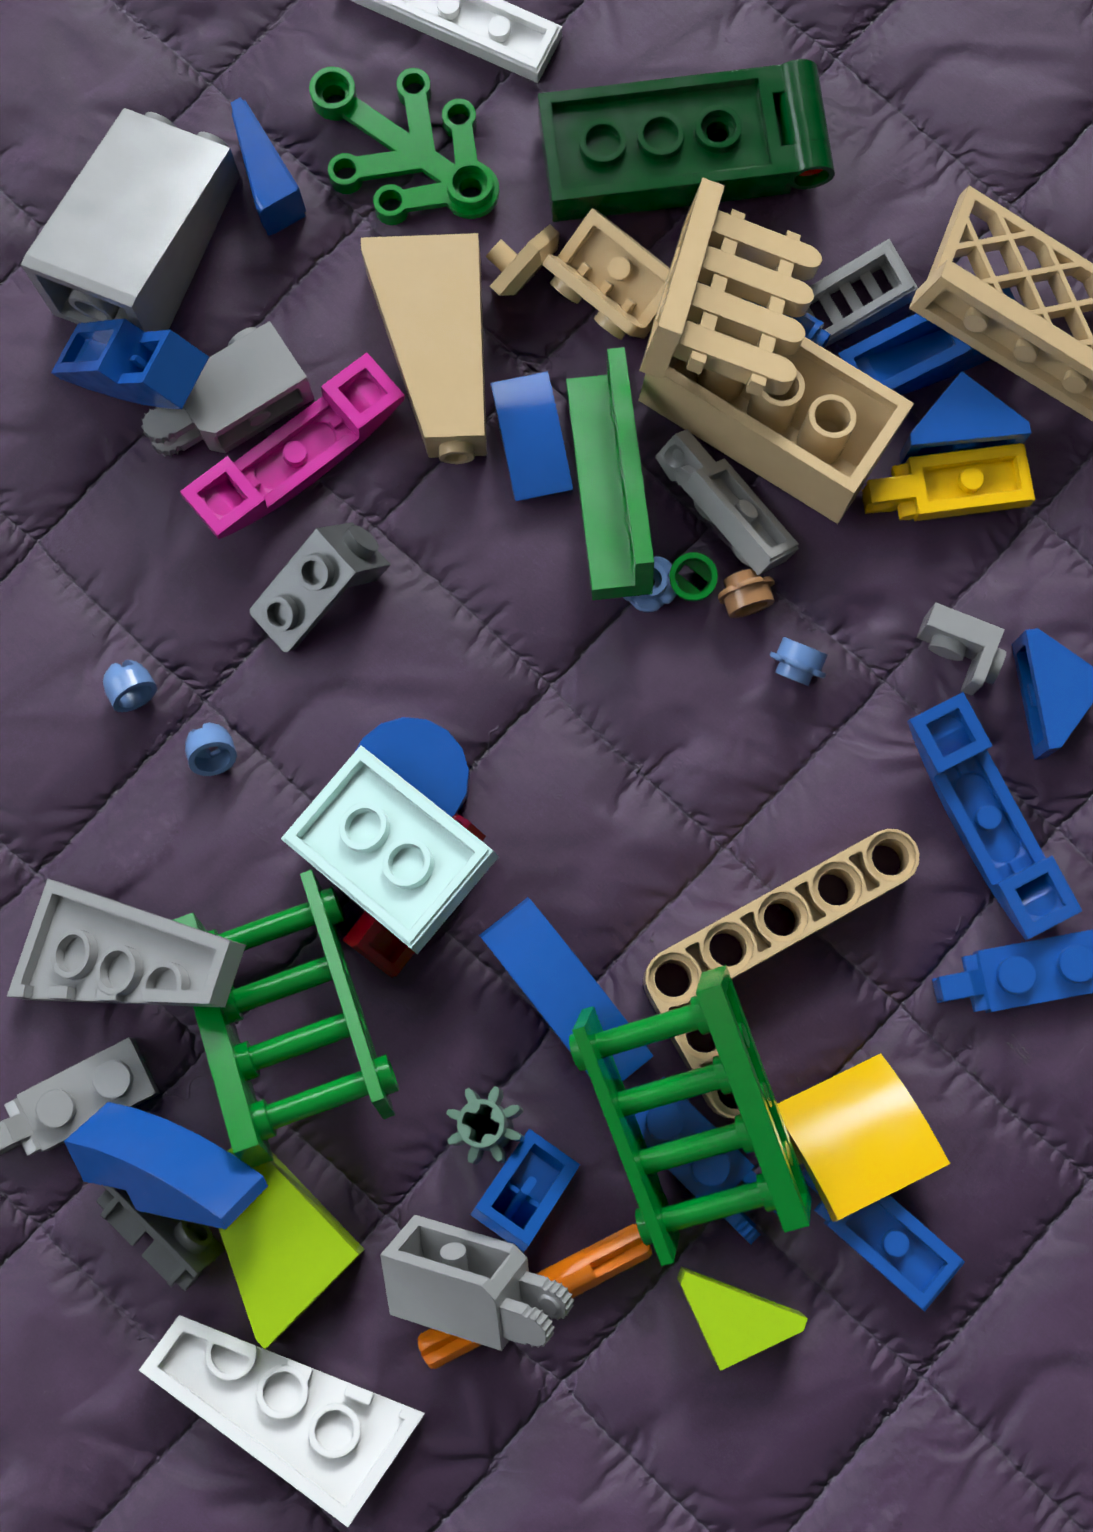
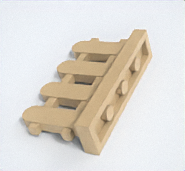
M702 178L682 227L639 371L663 379L672 357L688 362L686 369L701 374L704 368L747 385L745 392L760 397L762 391L774 395L785 394L790 389L797 371L790 360L773 352L782 355H793L798 351L805 337V329L797 320L791 317L804 316L811 305L814 293L803 281L814 278L822 262V256L813 246L801 242V235L787 230L786 235L744 220L745 213L732 209L731 213L728 214L718 210L724 185ZM714 330L721 331V332H723V333H726V334H728V335H731V336H734V337H736V338L742 339V340H744V341L750 342V343L755 344V345H757V346L751 345V344H749V343L743 342V341H741V340L735 339V338H733V337L727 336V335H725V334H722V333L717 332V331H714Z

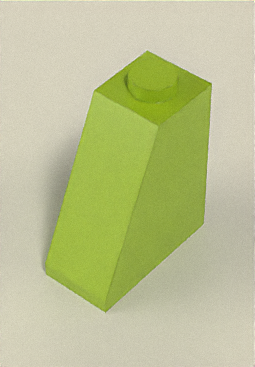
M231 1147L228 1152L236 1156ZM273 1152V1161L253 1168L264 1176L268 1187L227 1229L219 1228L255 1339L264 1349L270 1346L365 1250Z

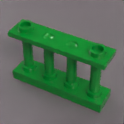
M312 870L300 874L308 902L218 934L216 929L207 931L194 913L173 919L176 922L246 945L244 951L315 925L319 933L325 953L324 957L236 989L232 985L225 1008L193 1006L233 1153L252 1168L274 1160L268 1139L277 1136L276 1129L362 1097L370 1096L372 1104L383 1120L395 1116L389 1094L398 1092L399 1086L387 1054L377 1057L335 927V924L345 921L341 905L333 886L322 889ZM334 981L343 1010L342 1013L252 1046L248 1041L240 1042L235 1022L244 1019V1012L326 982ZM351 1037L361 1067L360 1071L271 1104H267L265 1099L257 1101L251 1080L260 1077L259 1070Z
M726 965L702 972L696 990L697 996L691 997L690 1005L605 1031L602 1029L595 1007L591 1006L581 1010L572 1029L573 1033L569 1035V1046L575 1065L581 1072L588 1071L639 1207L636 1208L635 1217L639 1234L646 1246L654 1245L661 1266L674 1263L680 1238L679 1230L764 1207L767 1212L777 1211L784 1233L810 1225L812 1198ZM695 1030H699L702 1035L711 1033L719 1054L713 1057V1064L625 1090L613 1055ZM721 1089L724 1095L733 1093L740 1114L735 1116V1123L647 1148L635 1114ZM743 1148L746 1154L755 1152L762 1173L757 1174V1181L669 1206L657 1172Z

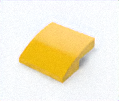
M881 1053L777 1104L799 1165L804 1164L833 1222L950 1164L915 1101Z

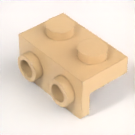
M592 208L558 256L548 254L542 263L545 268L555 275L550 284L572 302L578 304L583 298L595 307L599 312L594 317V320L616 338L622 340L627 333L632 337L644 339L652 329L670 268L598 210Z

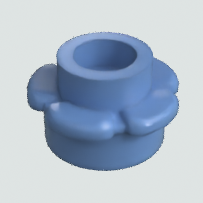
M655 556L653 576L655 584L653 586V593L623 598L629 601L637 610L643 612H655L664 604L671 603L676 596L669 578L672 564L661 556Z
M786 637L782 638L777 653L770 652V657L779 661L775 671L777 674L809 686L813 675L820 678H825L826 673L821 671L828 654Z

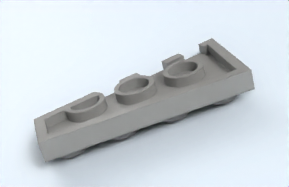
M47 879L7 997L40 1001L225 1008L246 945L62 882Z

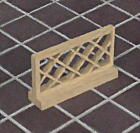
M969 185L958 197L929 276L916 290L909 309L1093 421V335L1083 315V312L1093 311V263ZM970 213L987 223L993 237L978 239L969 219ZM1017 246H1024L1034 252L1041 268L1028 270ZM999 250L1010 274L995 276L985 252ZM967 256L976 276L952 262L953 258ZM1066 276H1072L1082 282L1089 298L1077 301ZM1047 280L1058 305L1045 307L1034 283ZM1016 286L1024 306L1005 295L1002 289ZM1065 317L1073 337L1053 325L1051 319Z

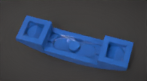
M964 692L909 719L907 723L949 819L989 889L1025 940L1030 939L1082 912L1083 910L1054 857H1045L987 751L993 745Z

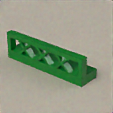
M625 347L607 349V375L566 379V392L592 601L653 593L654 556Z

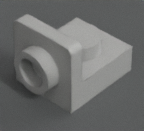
M936 602L925 615L916 637L930 643L929 650L943 658L954 661H962L964 657L972 659L961 688L962 692L973 695L979 690L984 682L991 685L995 682L1006 657V651L998 648L1005 629Z

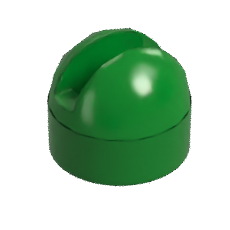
M690 552L676 559L670 569L669 578L671 587L678 597L686 601L696 602L707 598L714 591L718 573L715 564L709 557L701 553ZM685 565L708 583L702 591L698 590L690 581L679 574Z

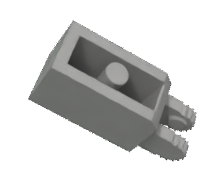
M268 321L258 328L249 327L238 332L229 341L227 347L209 357L182 409L156 407L154 410L149 409L150 411L147 414L144 413L145 418L141 419L143 422L141 427L144 430L145 436L152 443L153 449L158 454H163L164 457L166 455L171 457L173 454L178 455L180 450L185 451L201 440H204L209 450L227 453L315 398L307 376L272 323Z
M414 1215L380 1254L390 1315L500 1351L504 1349L509 1340L524 1345L528 1343L531 1347L537 1346L539 1348L541 1345L544 1347L554 1334L553 1330L555 1327L552 1325V1319H564L574 1306L572 1304L574 1302V1299L571 1297L572 1293H569L568 1288H565L562 1283H558L556 1280L550 1281L548 1277L529 1272L528 1259L515 1244L418 1215Z

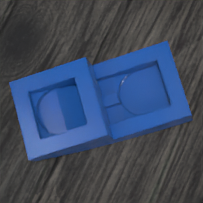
M548 371L490 383L514 500L519 501L573 490Z

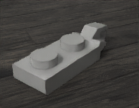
M688 429L672 436L655 458L670 481H677L678 485H682V488L694 500V506L699 514L719 529L731 543L736 557L742 563L751 567L758 576L786 562L799 549L798 542L724 458L716 462Z
M128 1037L17 1094L16 1099L4 1104L10 1118L0 1122V1155L21 1144L27 1156L41 1150L42 1152L50 1151L64 1144V1140L107 1102L135 1107L160 1094L135 1039Z

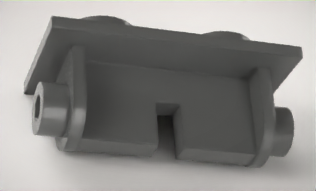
M104 1186L107 1190L96 1201L104 1209L100 1216L107 1220L131 1246L139 1242L146 1232L154 1239L141 1256L167 1281L170 1287L177 1283L185 1292L203 1274L202 1271L226 1251L213 1237L207 1225L136 1211L126 1190Z

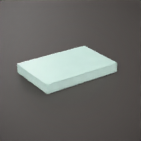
M360 746L281 838V840L416 954L421 951L499 858L490 847L363 746Z

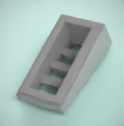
M887 239L809 286L814 293L811 304L820 301L833 324L825 329V331L831 334L825 347L912 302L918 287L890 239ZM882 269L893 288L885 294L882 293L872 273ZM860 279L873 300L863 306L851 286L852 283ZM839 290L853 312L845 318L842 317L830 296ZM809 307L808 310H807V313H809L810 315H812L813 317H815L814 314H813V312L811 311V309H810V307Z

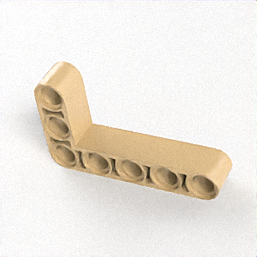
M885 829L876 832L660 952L650 961L643 976V987L646 996L656 1014L690 1005L691 997L697 996L696 990L702 972L723 966L712 958L709 950L710 941L715 935L721 933L730 934L740 942L742 957L739 963L727 966L730 977L733 979L908 880L915 873L919 865L920 853L916 842L907 833L898 829ZM876 846H888L898 854L900 869L897 875H885L874 866L872 852ZM835 875L844 881L848 889V897L845 904L840 906L831 905L822 899L818 890V882L821 876ZM782 904L790 909L795 918V927L790 935L779 936L772 933L766 927L764 912L767 906ZM675 963L687 972L689 984L683 995L669 997L661 993L657 988L655 972L661 965ZM686 1033L670 1038L688 1071L713 1064V1057L719 1055L716 1047L708 1053L694 1050L688 1044ZM717 1090L702 1094L707 1105L714 1113L724 1118L734 1119L736 1115L740 1114L738 1108L731 1109L720 1101Z

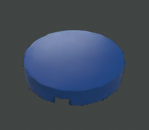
M402 717L381 723L362 738L357 749L363 746L449 816L453 817L458 813L459 809L461 810L468 797L470 772L462 747L448 730L427 719Z

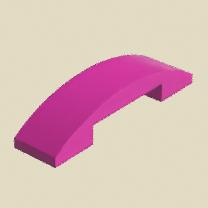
M367 352L321 386V398L235 462H232L228 456L180 491L181 496L218 539L233 534L261 519L312 485L364 442L405 400V394Z

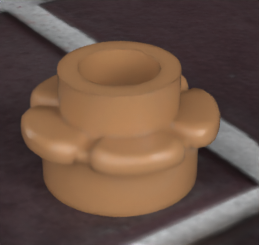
M747 569L725 578L724 584L726 588L718 594V600L721 604H725L730 618L744 617L762 611L775 602L770 589L775 584V581L770 576L762 578L753 569Z

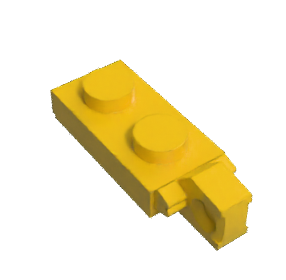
M1023 443L909 457L906 463L892 466L890 469L892 477L868 480L866 482L867 485L861 491L865 514L891 512L898 509L899 520L914 519V521L1030 507L1035 501L1025 444Z

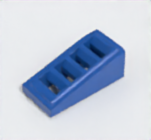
M240 97L231 102L232 118L256 210L267 235H273L306 217V208L297 183L246 100H242Z

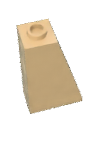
M478 233L361 238V251L366 273L428 457H439V460L445 463L462 464L472 461L474 456H487L481 256Z

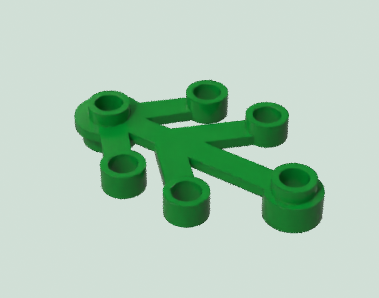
M326 67L319 70L312 77L309 91L313 107L321 117L332 121L345 119L390 150V152L354 156L350 153H340L334 156L328 164V175L332 187L337 192L352 194L358 191L363 181L423 172L437 183L402 189L394 184H387L375 192L373 197L374 209L377 218L382 223L397 225L407 218L409 212L448 207L455 215L465 219L483 217L494 209L499 199V182L495 173L477 159L473 134L477 127L476 111L469 101L461 98L453 99L446 103L442 110L444 131L449 137L453 138L454 164L435 151L428 108L432 91L430 78L425 71L419 68H408L400 73L396 81L398 98L406 107L410 133L358 99L354 80L346 70L339 67ZM413 83L423 86L422 91L416 94L406 92L405 88ZM340 95L344 97L340 102L326 103L330 96ZM456 114H464L469 117L468 121L461 125L453 124L450 121L451 117ZM343 168H351L356 171L349 179H340L336 176ZM469 187H475L481 191V194L476 197L468 198L461 195L462 191ZM388 199H396L401 202V205L393 211H387L381 207Z

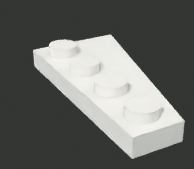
M181 1315L177 1317L139 1369L140 1372L347 1527H349L425 1414Z

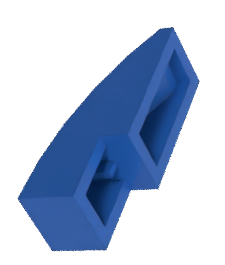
M1010 287L1002 289L1005 295L1015 300ZM917 313L838 353L842 360L900 395L929 386L991 360Z
M123 318L78 323L51 373L66 382L117 399L159 408L182 409L209 356L172 330L144 332Z
M529 897L479 935L570 1053L569 1035L573 1033L572 1029L582 1009L591 1006L595 1007L603 1031L628 1024V1021ZM647 1046L613 1055L622 1081L654 1055Z
M107 1102L64 1140L84 1182L126 1190L136 1211L227 1229L268 1187L262 1174L199 1134L162 1117L120 1104Z

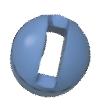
M125 660L122 666L114 663L104 674L103 686L105 694L117 712H128L143 706L153 698L157 691V685L148 670L142 664L133 660Z
M204 723L203 728L191 730L185 741V753L190 769L196 774L202 776L218 775L231 768L236 761L237 753L233 739L227 729L219 724ZM209 747H218V749L210 752Z

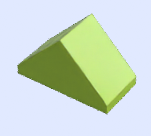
M681 1266L677 1280L720 1371L795 1336L805 1329L808 1318L798 1310Z

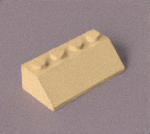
M714 330V331L720 332V333H722V334H725V335H727V336L733 337V338H735V339L741 340V341H743V342L749 343V344H751V345L757 346V345H755V344H752V343H750V342H747V341H744V340H742V339L736 338V337H734V336L728 335V334L723 333V332H721V331ZM804 337L798 351L793 355H782L773 352L790 360L797 371L790 389L782 395H774L762 391L760 397L745 392L747 385L704 368L701 374L686 369L688 362L672 357L663 379L645 373L638 401L683 429H688L691 434L837 524L868 480L914 405L910 400Z

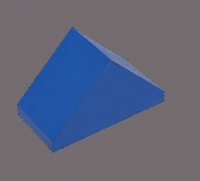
M961 371L909 434L900 452L901 464L906 463L909 457L1018 443L1024 444L1031 434L1030 422Z
M1039 628L1025 630L1012 643V649L1034 760L1049 757L1063 746L1092 705L1093 666Z
M531 1129L526 1132L524 1142L518 1144L470 1214L507 1242L515 1244L523 1253L580 1166L578 1162Z

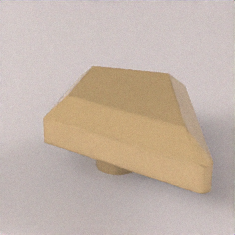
M549 224L531 239L518 254L501 239L486 256L502 272L490 287L499 296L517 295L540 270L547 255H553L558 250L559 232Z

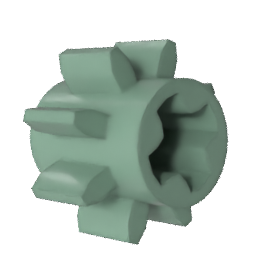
M496 1086L490 1091L488 1100L480 1099L479 1095L470 1088L465 1089V1097L468 1103L461 1111L448 1109L446 1113L450 1118L457 1121L458 1132L451 1135L447 1140L448 1143L453 1146L469 1144L471 1148L468 1153V1162L476 1165L482 1160L484 1151L491 1152L498 1162H506V1153L503 1147L510 1140L516 1142H524L525 1140L521 1133L514 1130L513 1119L519 1117L524 1112L523 1108L519 1105H511L505 1109L501 1107L503 1090ZM492 1109L491 1119L499 1123V1130L496 1135L485 1134L481 1143H479L481 1132L473 1128V1122L477 1116L486 1118Z

